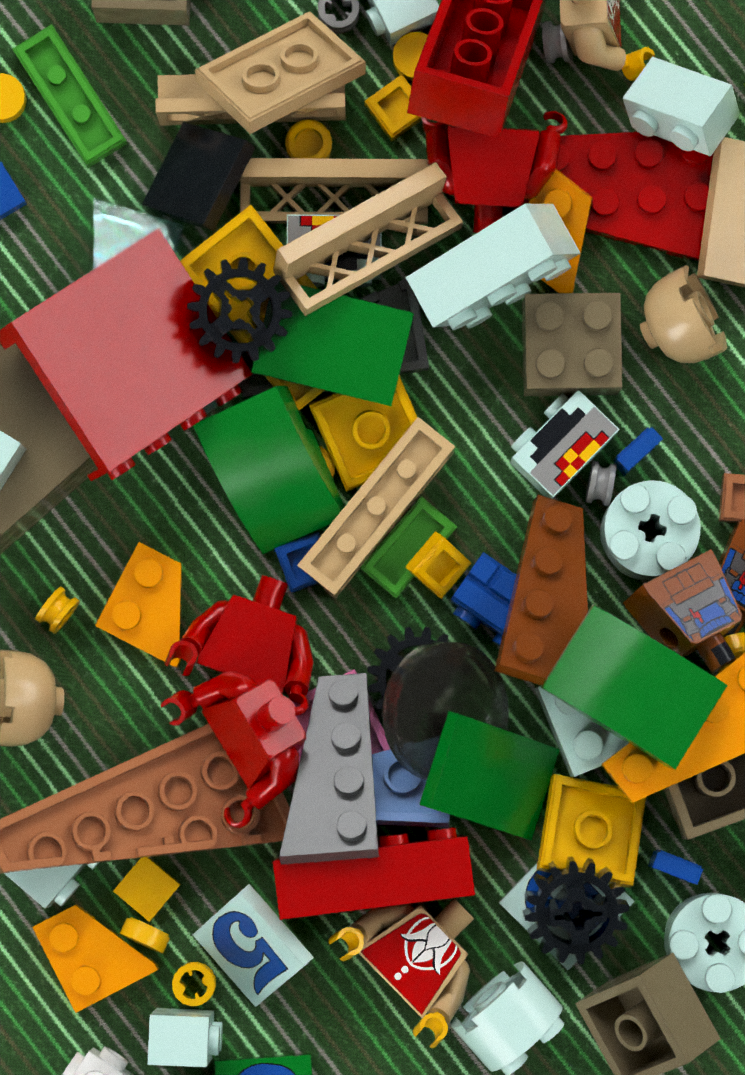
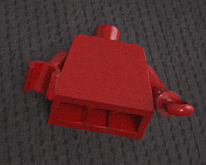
M557 111L545 112L543 115L544 120L554 119L560 125H549L546 127V130L540 133L539 130L503 128L500 139L441 122L432 123L427 118L421 117L423 131L426 135L427 164L430 166L436 162L447 176L443 192L455 196V203L475 205L473 232L478 233L501 219L503 206L520 207L523 205L524 200L537 197L556 169L561 145L560 134L565 132L568 127L567 119L563 114Z
M261 575L253 601L237 595H233L229 601H217L195 618L181 640L175 642L170 647L165 666L168 667L172 659H183L187 663L182 674L183 676H189L195 663L221 673L236 671L254 678L256 683L272 679L282 694L286 692L291 701L300 704V706L295 707V716L302 715L309 707L306 695L309 690L314 660L307 631L297 624V616L280 610L288 584Z
M228 671L193 688L194 693L192 694L185 690L177 691L161 703V708L169 703H174L180 708L181 715L169 722L173 726L180 725L193 716L198 706L203 708L202 714L248 788L246 790L247 798L241 802L244 810L242 821L236 822L232 819L230 807L224 810L226 822L234 828H242L251 821L252 809L254 807L261 810L296 781L299 768L298 750L306 740V732L295 716L296 708L294 703L286 696H283L272 679L256 683L252 677L236 671Z

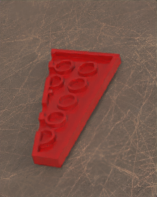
M639 132L561 136L556 169L593 197L585 232L632 245L638 244L657 249L682 259L686 257L699 261L713 154L708 156L694 150L685 151L677 147L673 142L654 135L651 137L644 136ZM524 200L523 204L529 203L530 200ZM503 206L504 208L511 209V210H515V209L518 208V207H507V206Z

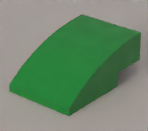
M288 386L270 388L193 425L229 501L263 554L329 526L345 507L312 429L306 430Z
M592 605L541 688L618 738L629 742L664 766L676 769L723 694L727 684L643 632L601 608Z

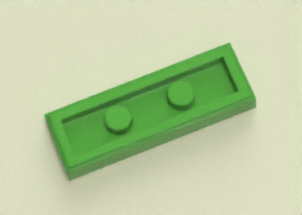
M52 24L12 48L87 168H90L127 144L126 139Z

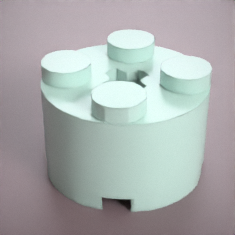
M642 481L630 485L621 491L606 509L601 521L600 540L606 555L621 573L639 580H652L687 562L692 557L700 539V519L694 501L676 486L662 481ZM648 520L655 521V528L661 531V535H657L651 542L645 540L646 535L644 531L638 530V525L643 526Z
M720 893L698 894L681 902L669 916L664 935L666 955L674 953L690 984L709 992L723 993L737 989L745 984V903L743 901ZM709 931L715 934L723 932L724 935L720 941L724 947L720 952L713 949L708 953L705 951L709 943L704 937Z
M522 961L514 964L519 971L518 973L509 977L502 971L471 997L463 1006L469 1015L462 1023L456 1016L451 1023L453 1030L491 1072L501 1069L505 1075L512 1074L525 1063L528 1058L525 1052L539 1039L542 1043H546L558 1034L564 1026V1022L559 1017L563 1009L562 1005Z

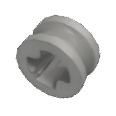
M319 0L318 18L335 34L346 33L356 26L359 20L358 0H341L343 7H351L352 9L351 13L345 12V20L336 21L334 14H326L325 12L326 8L332 9V2L336 0Z
M545 21L543 23L542 39L546 62L548 64L555 63L556 58L559 57L563 58L565 62H571L573 60V51L561 29V23L556 26L551 21Z
M592 461L586 491V503H592L593 500L599 499L602 501L603 506L609 507L617 466L615 464H610L609 467L603 468L599 465L598 461Z

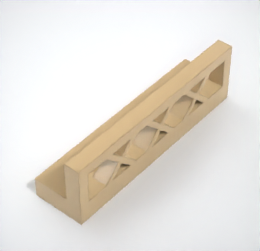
M195 74L157 75L158 98L155 99L160 126L182 125L183 122L193 125L238 123L196 83ZM345 85L275 122H299L307 119L316 121L346 120Z
M250 158L240 178V213L250 205L251 187H271L282 200L270 212L257 211L266 224H287V214L341 215L349 209L339 199L352 187H364L372 196H375L379 192L374 187L390 188L428 167L427 159ZM281 187L294 188L287 194ZM305 187H317L329 200L317 212H305L293 198ZM327 187L341 188L333 194ZM288 204L295 212L280 211ZM335 205L341 212L327 211ZM428 207L416 213L414 224H428ZM410 217L402 221L409 222Z
M436 162L277 249L273 272L281 277L280 282L287 292L290 293V296L305 316L462 228L463 220L442 194L447 176ZM433 204L445 220L444 223L435 228L414 224L416 213ZM410 217L409 222L402 221ZM386 229L406 233L405 244L396 250L375 245L377 235ZM412 235L419 236L411 241ZM371 238L370 244H368V243H363V242H365L366 240H368V239ZM347 251L368 255L366 266L356 272L336 267L338 256ZM373 257L379 258L378 260L372 262ZM332 260L331 266L324 265L325 263ZM307 273L328 277L326 289L310 298L296 280ZM333 279H339V280H340V281H338V282H336L335 284L332 285Z
M417 417L297 566L336 599L364 562L376 550L454 454L455 446L421 418Z

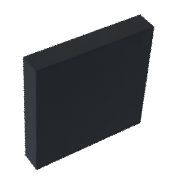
M183 122L142 205L152 212L214 232L256 147L245 139Z

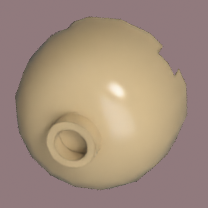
M685 265L658 280L647 293L644 302L646 321L640 323V329L651 349L659 346L667 357L677 362L697 363L724 352L727 349V342L724 331L715 335L712 326L714 325V320L719 318L716 309L697 275L693 273L688 276L689 267Z
M0 649V746L27 745L41 738L50 729L54 715L60 716L64 708L63 687H56L54 674L43 660L30 653Z

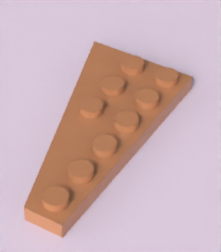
M208 723L1 818L0 874L282 842L290 807L282 792L261 810L254 807L252 809L251 821L246 826L234 828L226 822L224 810L227 807H230L231 817L234 821H242L244 810L241 802L247 798L246 790L248 788Z

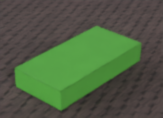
M421 496L364 562L360 570L394 599H397L415 578L405 568L409 561L435 531L448 539L457 529V526Z

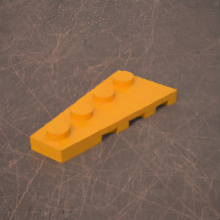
M745 652L714 676L727 684V687L676 769L664 766L630 743L626 744L601 764L631 803L745 753Z

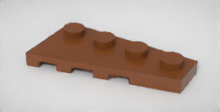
M538 494L532 504L494 671L543 685L588 613L583 508Z

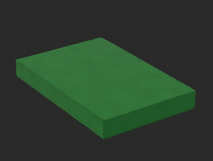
M280 281L274 287L277 293L287 292ZM300 285L309 298L322 291ZM342 295L305 316L291 296L284 302H281V309H287L292 312L291 318L280 319L279 325L284 327L288 333L285 337L276 335L271 337L276 347L273 352L267 351L263 346L258 347L259 360L253 363V373L392 406L414 316L413 312ZM270 300L268 301L263 322L266 328L271 319Z
M448 711L419 805L532 840L560 749Z

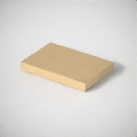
M309 11L195 69V78L199 86L249 134H252L366 74V62Z
M724 137L713 153L697 278L744 288L745 141Z

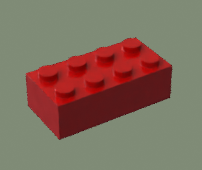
M442 0L414 71L407 113L500 139L543 16L546 0Z
M456 827L426 830L427 840L409 842L407 833L379 836V857L282 865L280 858L273 860L279 919L474 896L475 890L468 836H457Z

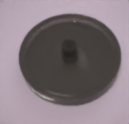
M432 642L422 645L409 653L399 663L388 682L384 695L382 714L388 745L398 762L407 771L421 779L427 780L448 711L504 730L507 729L509 707L503 679L499 672L494 671L495 665L477 648L459 642Z

